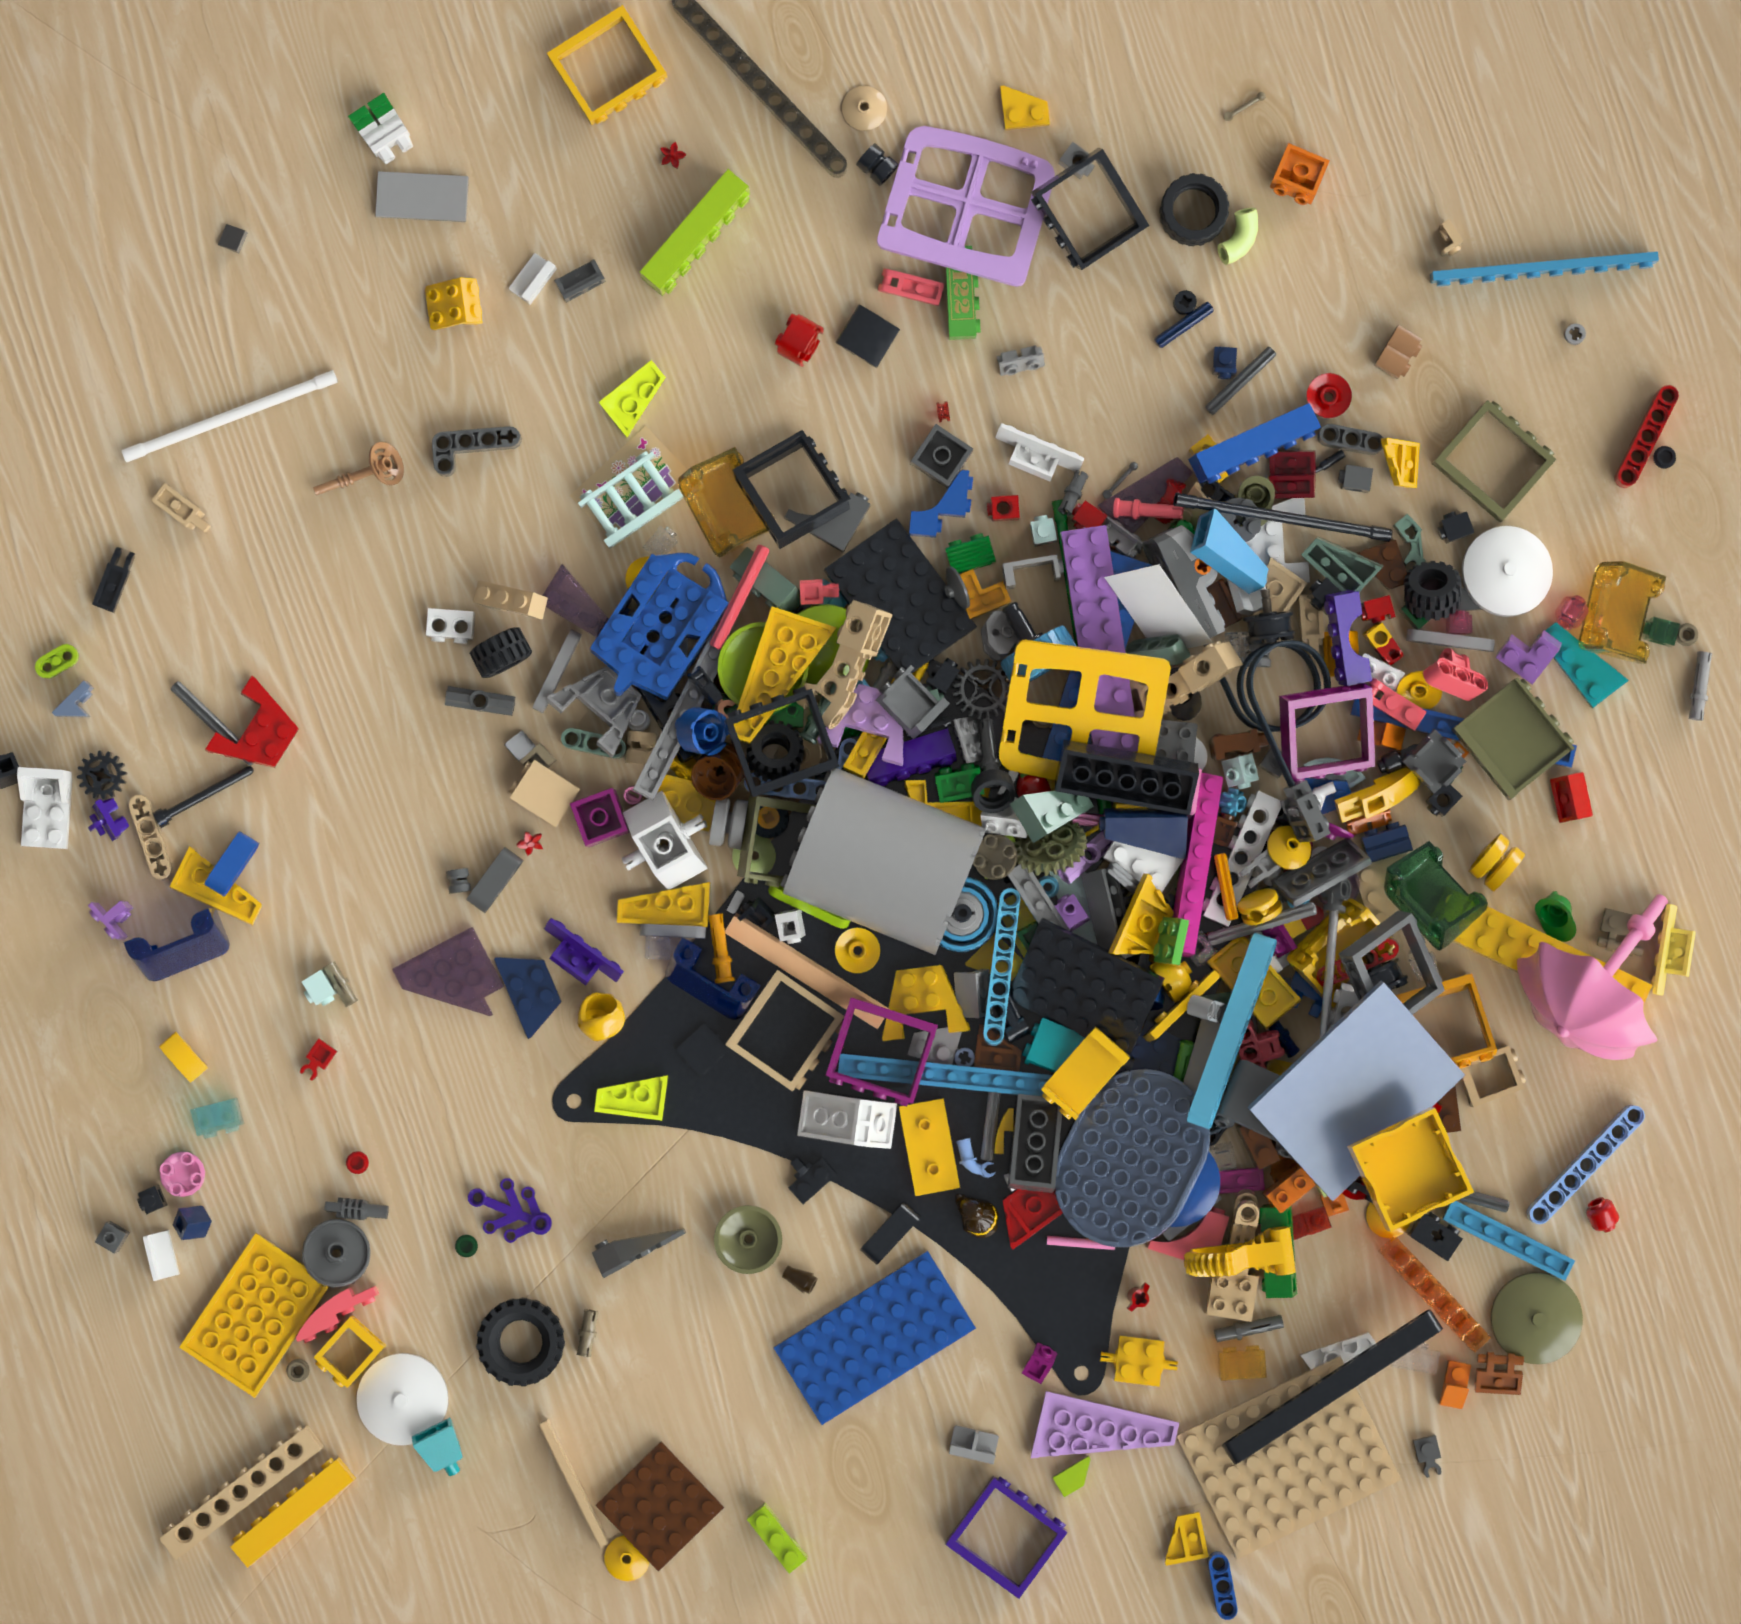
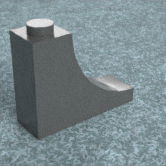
M859 492L856 495L850 493L849 497L851 500H849L850 509L809 533L844 553L871 506L867 502L869 498ZM788 509L784 517L789 522L797 525L813 515L801 514Z

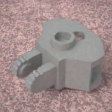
M993 611L981 628L983 651L993 661H1002L1010 650L1016 648L1019 642L1006 620V615L1002 611Z

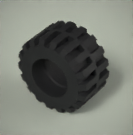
M1425 561L1421 562V565H1414L1413 570L1409 569L1407 576L1404 578V602L1406 608L1409 609L1411 614H1416V617L1420 619L1423 617L1425 620H1440L1442 617L1444 619L1448 618L1449 614L1453 615L1456 609H1459L1461 602V576H1459V572L1456 569L1453 570V566L1450 564L1445 565V562L1441 561L1439 563L1435 561L1426 563Z
M513 627L481 642L469 654L481 677L490 678L521 663L531 655L532 650L520 627Z
M774 720L769 721L768 725L764 724L752 742L747 743L746 759L747 763L749 762V769L751 771L754 770V775L757 778L761 775L762 780L767 782V779L773 781L798 772L803 762L802 736L799 737L797 729L792 730L793 726L791 724L783 725L784 721L779 720L778 724H775ZM778 744L783 746L788 751V754L781 759H771L764 755L762 750L768 745Z

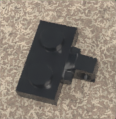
M797 1156L790 1163L797 1171L794 1174L797 1180L788 1188L804 1205L830 1182L837 1173L823 1157L814 1165L810 1162L805 1165Z

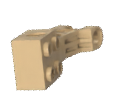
M855 600L848 606L844 625L839 628L837 634V643L840 644L833 665L817 685L808 683L804 685L806 690L812 689L815 698L819 693L831 702L822 715L824 725L827 728H835L854 704L857 696L854 690L858 680L863 681L865 672L862 669L866 659L871 660L872 656H877L893 614ZM846 665H848L849 673L845 676L843 674V669ZM835 683L836 690L831 694L830 687ZM806 698L797 701L801 707L808 709Z
M1220 641L1214 644L1210 643L1201 649L1202 653L1185 659L1183 661L1184 666L1169 676L1163 715L1171 711L1169 706L1172 704L1175 706L1187 701L1189 693L1192 692L1194 694L1197 691L1200 692L1212 686L1243 665L1229 641L1225 643ZM1130 680L1131 690L1137 688L1143 710L1134 712L1135 717H1142L1148 686L1145 683ZM1172 683L1177 688L1176 694L1172 693L1170 689Z
M1243 1189L1236 1194L1227 1244L1248 1242L1255 1236L1259 1220L1257 1195L1252 1190ZM1245 1196H1249L1253 1199V1201L1243 1200L1240 1202L1241 1198ZM1249 1268L1236 1275L1210 1277L1205 1313L1212 1316L1252 1322L1259 1276L1248 1274Z

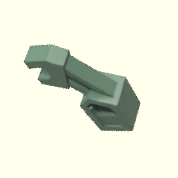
M1406 514L1393 527L1403 541L1411 545V551L1404 560L1405 566L1410 561L1421 565V562L1426 561L1423 558L1422 529ZM1410 526L1416 532L1412 539H1409V536L1404 532Z

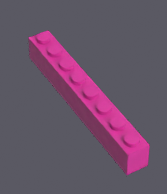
M1201 773L1196 813L1188 819L1186 859L1182 861L1173 909L1174 914L1172 918L1189 920L1182 953L1183 957L1194 955L1196 950L1223 783L1222 776Z

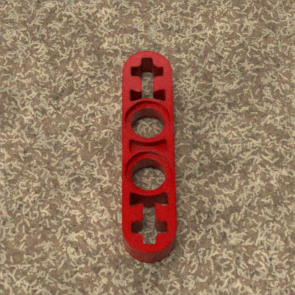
M1389 937L1378 945L1379 951L1385 948V943L1387 942L1389 945L1394 944L1395 946L1392 954H1389L1388 951L1381 953L1382 959H1379L1378 952L1375 949L1371 950L1370 952L1374 954L1375 959L1370 964L1364 963L1366 970L1394 958L1399 952L1397 940ZM1340 958L1335 960L1334 965L1337 966V972L1342 977L1337 978V973L1334 974L1333 985L1349 978L1347 973L1341 969L1342 961ZM1325 965L1320 967L1316 973V980L1323 987L1324 979L1322 980L1321 976L1325 970Z

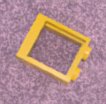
M352 1315L313 1358L317 1360L315 1364L322 1371L326 1372L328 1370L334 1376L332 1380L337 1385L348 1388L386 1345ZM348 1328L373 1349V1352L349 1378L324 1357V1354Z

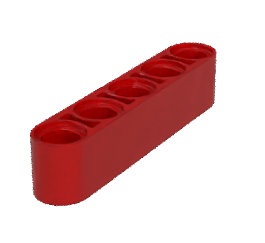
M1665 385L1656 392L1615 474V482L1619 487L1628 488L1638 480L1679 398V392L1674 386ZM1663 391H1668L1672 395L1671 402L1663 400ZM1653 411H1657L1662 415L1661 422H1655L1652 419ZM1643 431L1651 434V442H1645L1642 439ZM1633 451L1641 454V462L1637 463L1632 460L1631 454ZM1623 471L1631 474V482L1627 483L1622 480L1621 474Z

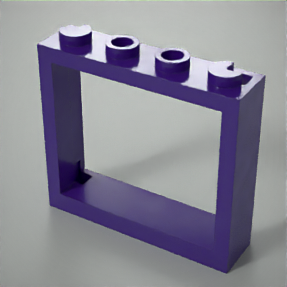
M993 1476L947 1538L945 1545L1020 1599L1068 1532L1064 1528L1066 1524L1059 1518L1051 1519L1046 1515L1048 1511L1040 1504L1032 1505L1027 1501L1029 1497L1019 1489L1015 1492L1009 1488L1011 1483L1001 1476L997 1479ZM995 1488L1057 1533L1020 1585L958 1541V1538Z

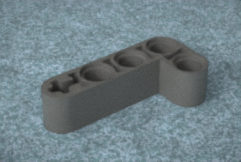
M510 426L439 432L432 439L434 468L439 475L449 477L456 471L455 454L515 449L522 442L521 434L516 428ZM512 432L517 437L513 439V443H509L507 439H501L502 444L499 445L497 434L500 433V436L505 438L509 437V433ZM487 434L494 436V442L491 445H485L482 442L483 437ZM464 436H469L472 439L468 447L460 445V440ZM441 438L449 439V445L445 449L438 448L437 444ZM444 460H448L451 463L448 471H441L439 469L440 463Z

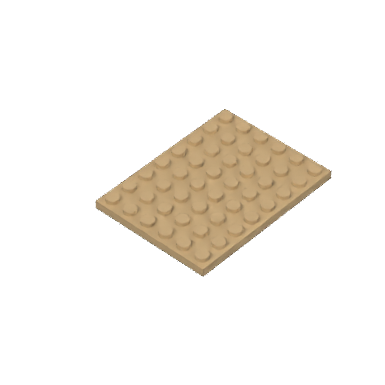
M1341 1356L1335 1357L1177 1435L1237 1559L1402 1480L1356 1387L1236 1465L1233 1464L1221 1446L1231 1437L1342 1366L1344 1362Z

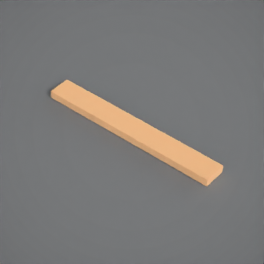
M738 913L734 915L725 930V934L846 1010L851 997L889 1009L748 919L744 918L742 921H739L737 918L740 914ZM855 1009L854 1015L876 1029L879 1028L885 1019Z

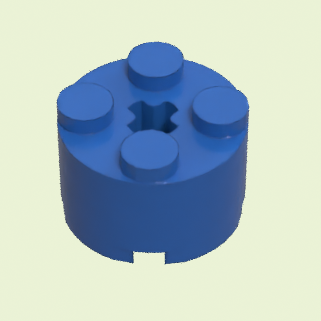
M693 707L686 710L675 721L679 744L683 750L704 755L719 753L726 745L724 743L726 735H729L724 722L726 717L712 709Z

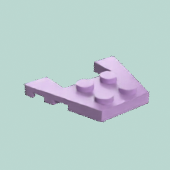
M859 684L854 690V693L857 694L855 702L840 723L833 729L826 727L832 747L838 748L845 727L888 738L882 760L903 766V728L876 701L881 695L879 689Z

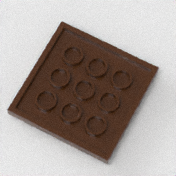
M662 1441L595 1505L658 1572L724 1509V1506Z

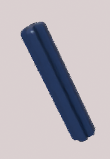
M1205 302L1155 337L1154 340L1157 346L1163 348L1213 313L1212 305L1209 302Z

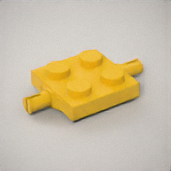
M1119 1336L1115 1354L1101 1352L1100 1355L1109 1357H1100V1361L1113 1363L1115 1368L1114 1381L1160 1387L1163 1370L1177 1371L1178 1369L1176 1366H1169V1364L1178 1365V1361L1165 1360L1163 1354L1165 1341Z

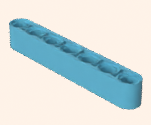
M1013 888L1003 890L999 901L983 1032L985 1042L991 1046L1000 1044L1004 1038L1020 906V894ZM1013 894L1017 899L1015 904L1007 905L1003 900L1005 895ZM1005 916L1011 917L1014 921V924L1009 928L1001 924V919ZM1001 939H1008L1010 941L1011 947L1008 950H1001L999 948L998 942ZM1000 961L1008 964V970L1004 973L998 972L995 968V965ZM1002 984L1005 986L1006 991L1003 995H996L992 990L993 986ZM998 1006L1003 1010V1014L999 1018H994L990 1014V1009ZM990 1029H997L1000 1032V1038L992 1041L987 1037V1032Z

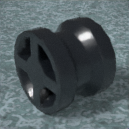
M1183 290L1176 295L1173 307L1178 314L1188 315L1195 309L1197 298L1191 291Z

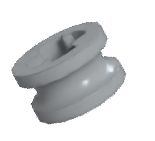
M1571 324L1565 331V339L1571 345L1580 344L1586 336V331L1580 324ZM1574 328L1578 329V334L1581 335V338L1571 339L1572 335L1569 334V331H1574Z

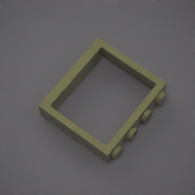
M1487 400L1435 459L1432 465L1501 523L1555 462L1556 458L1553 457L1554 452L1545 445L1542 447L1536 442L1537 438L1530 431L1524 432L1519 427L1520 423L1514 417H1507L1501 412L1503 409L1499 404ZM1487 411L1545 461L1504 509L1446 460L1448 455Z
M749 795L737 876L744 877V882L757 884L758 880H764L767 886L779 887V883H782L784 876L750 871L759 808L763 806L809 813L811 806L816 807V805L760 796L751 798V795Z

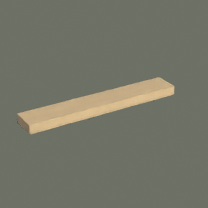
M549 1420L542 1421L539 1427L598 1546L601 1548L607 1545L609 1540Z

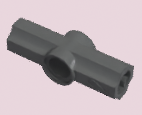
M448 686L445 706L513 716L516 697ZM478 695H484L486 698V703L482 707L475 706L474 700Z

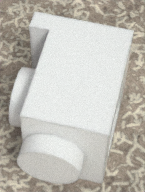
M792 909L775 914L780 941L787 940L788 944L801 941L800 938L806 935L801 910ZM790 922L795 924V930L789 927Z

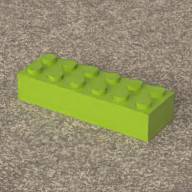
M727 169L640 271L641 278L661 296L665 293L670 294L676 287L677 283L675 282L679 276L684 277L691 269V262L695 258L699 260L706 252L705 246L709 241L713 243L719 237L721 227L724 224L728 226L736 216L734 214L739 207L742 209L749 202V186Z

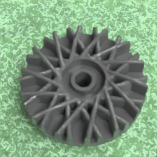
M342 1219L327 1220L315 1226L307 1235L302 1248V1260L307 1273L318 1284L332 1288H341L354 1284L366 1272L371 1255L370 1244L365 1233L354 1223ZM334 1250H339L341 1252V1255L339 1257H334L332 1255V1252Z

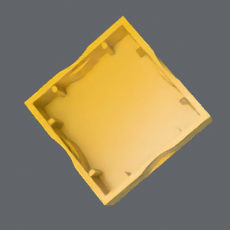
M1427 1108L1347 1146L1387 1231L1396 1230L1421 1218L1430 1210L1446 1206L1474 1193L1460 1161L1452 1151L1448 1134L1435 1108Z

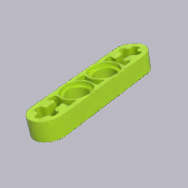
M779 883V887L769 886L768 888L769 894L774 898L835 927L844 929L851 922L783 894L784 888L781 887V883Z

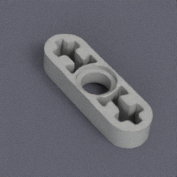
M640 924V936L705 939L706 927Z

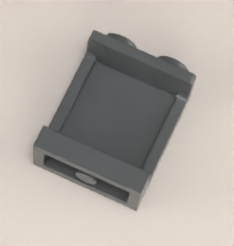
M910 665L906 670L903 667L900 668L893 675L895 680L892 683L888 681L879 689L881 695L876 701L914 739L950 703L944 697L938 701L911 673L914 667Z

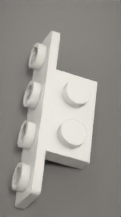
M1000 424L995 437L1000 441L1015 446L1009 465L1047 481H1051L1057 464L1076 471L1080 470L1084 458L1075 452H1069L1053 443L1038 439L1032 434L1019 431L1010 425Z

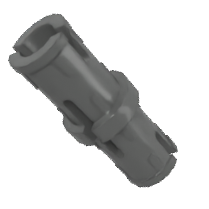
M1080 470L1074 472L1070 485L1064 490L1065 496L1058 508V511L1064 515L1068 511L1067 516L1072 515L1077 500L1082 497L1081 491L1088 479V474L1083 471L1079 475Z

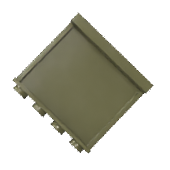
M1518 677L1451 729L1507 800L1514 798L1522 789L1567 753L1575 749L1572 745L1574 741L1567 732L1562 733L1558 728L1560 725L1558 720L1552 714L1549 716L1544 710L1546 706L1538 696L1534 698L1529 692L1531 690L1530 685L1524 679L1520 680Z

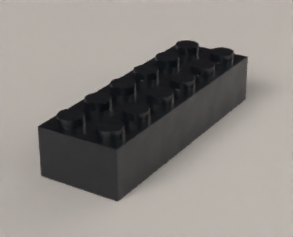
M1063 739L1055 777V791L1190 815L1199 777L1198 763Z

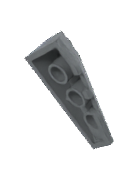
M683 1228L614 1240L610 1243L606 1239L595 1245L596 1250L592 1254L602 1277L605 1278L626 1267L634 1260L640 1259L653 1250L684 1235L686 1231Z

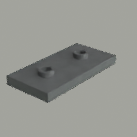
M1345 838L1309 858L1307 863L1301 868L1288 870L1272 879L1271 882L1272 886L1288 902L1297 907L1368 867L1372 862L1370 857L1353 841Z

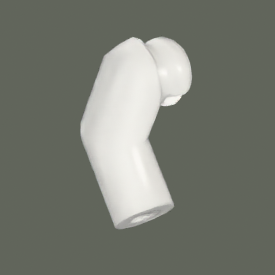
M1333 781L1316 787L1312 791L1318 798L1321 808L1326 796L1337 792Z

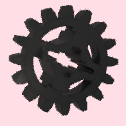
M100 750L97 756L90 753V760L82 759L85 766L78 767L82 774L78 775L77 778L83 780L79 785L81 788L87 787L86 795L93 792L94 799H97L100 794L102 800H106L107 794L114 798L115 790L122 792L119 785L127 783L122 779V776L128 775V773L121 770L125 763H117L120 758L119 756L111 758L112 752L109 751L104 756ZM100 761L98 766L91 768L93 763ZM111 763L114 765L117 775L113 774L111 770ZM104 770V773L110 776L111 779H101L93 772H103ZM88 775L91 776L94 782L93 787L88 781ZM111 782L114 783L109 789L103 790L105 785Z

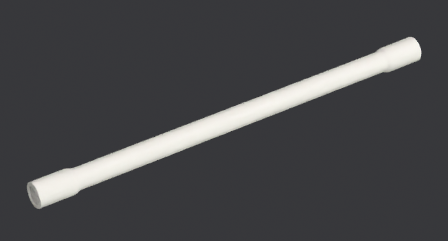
M334 370L315 376L311 380L166 435L122 450L123 457L126 463L155 450L316 389H322L338 383Z

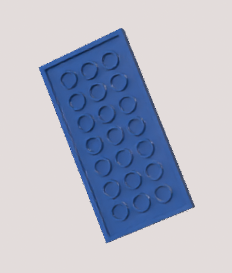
M926 1251L774 1347V1350L817 1419L823 1425L970 1333L976 1327L932 1256Z

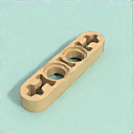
M135 795L129 802V809L150 872L156 879H167L172 873V866L158 823L153 815L154 811L151 802L146 796ZM138 799L146 803L143 806L144 814L148 812L150 816L142 817L139 820L137 815H141L139 809L134 808ZM145 820H150L153 824V830L149 833H144L141 830V824ZM154 841L160 845V851L155 855L148 851V845ZM164 856V859H159L161 865L167 867L163 876L161 873H156V869L159 866L157 861L152 863L151 858Z

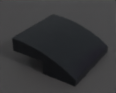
M859 304L837 339L836 344L877 368L900 329Z

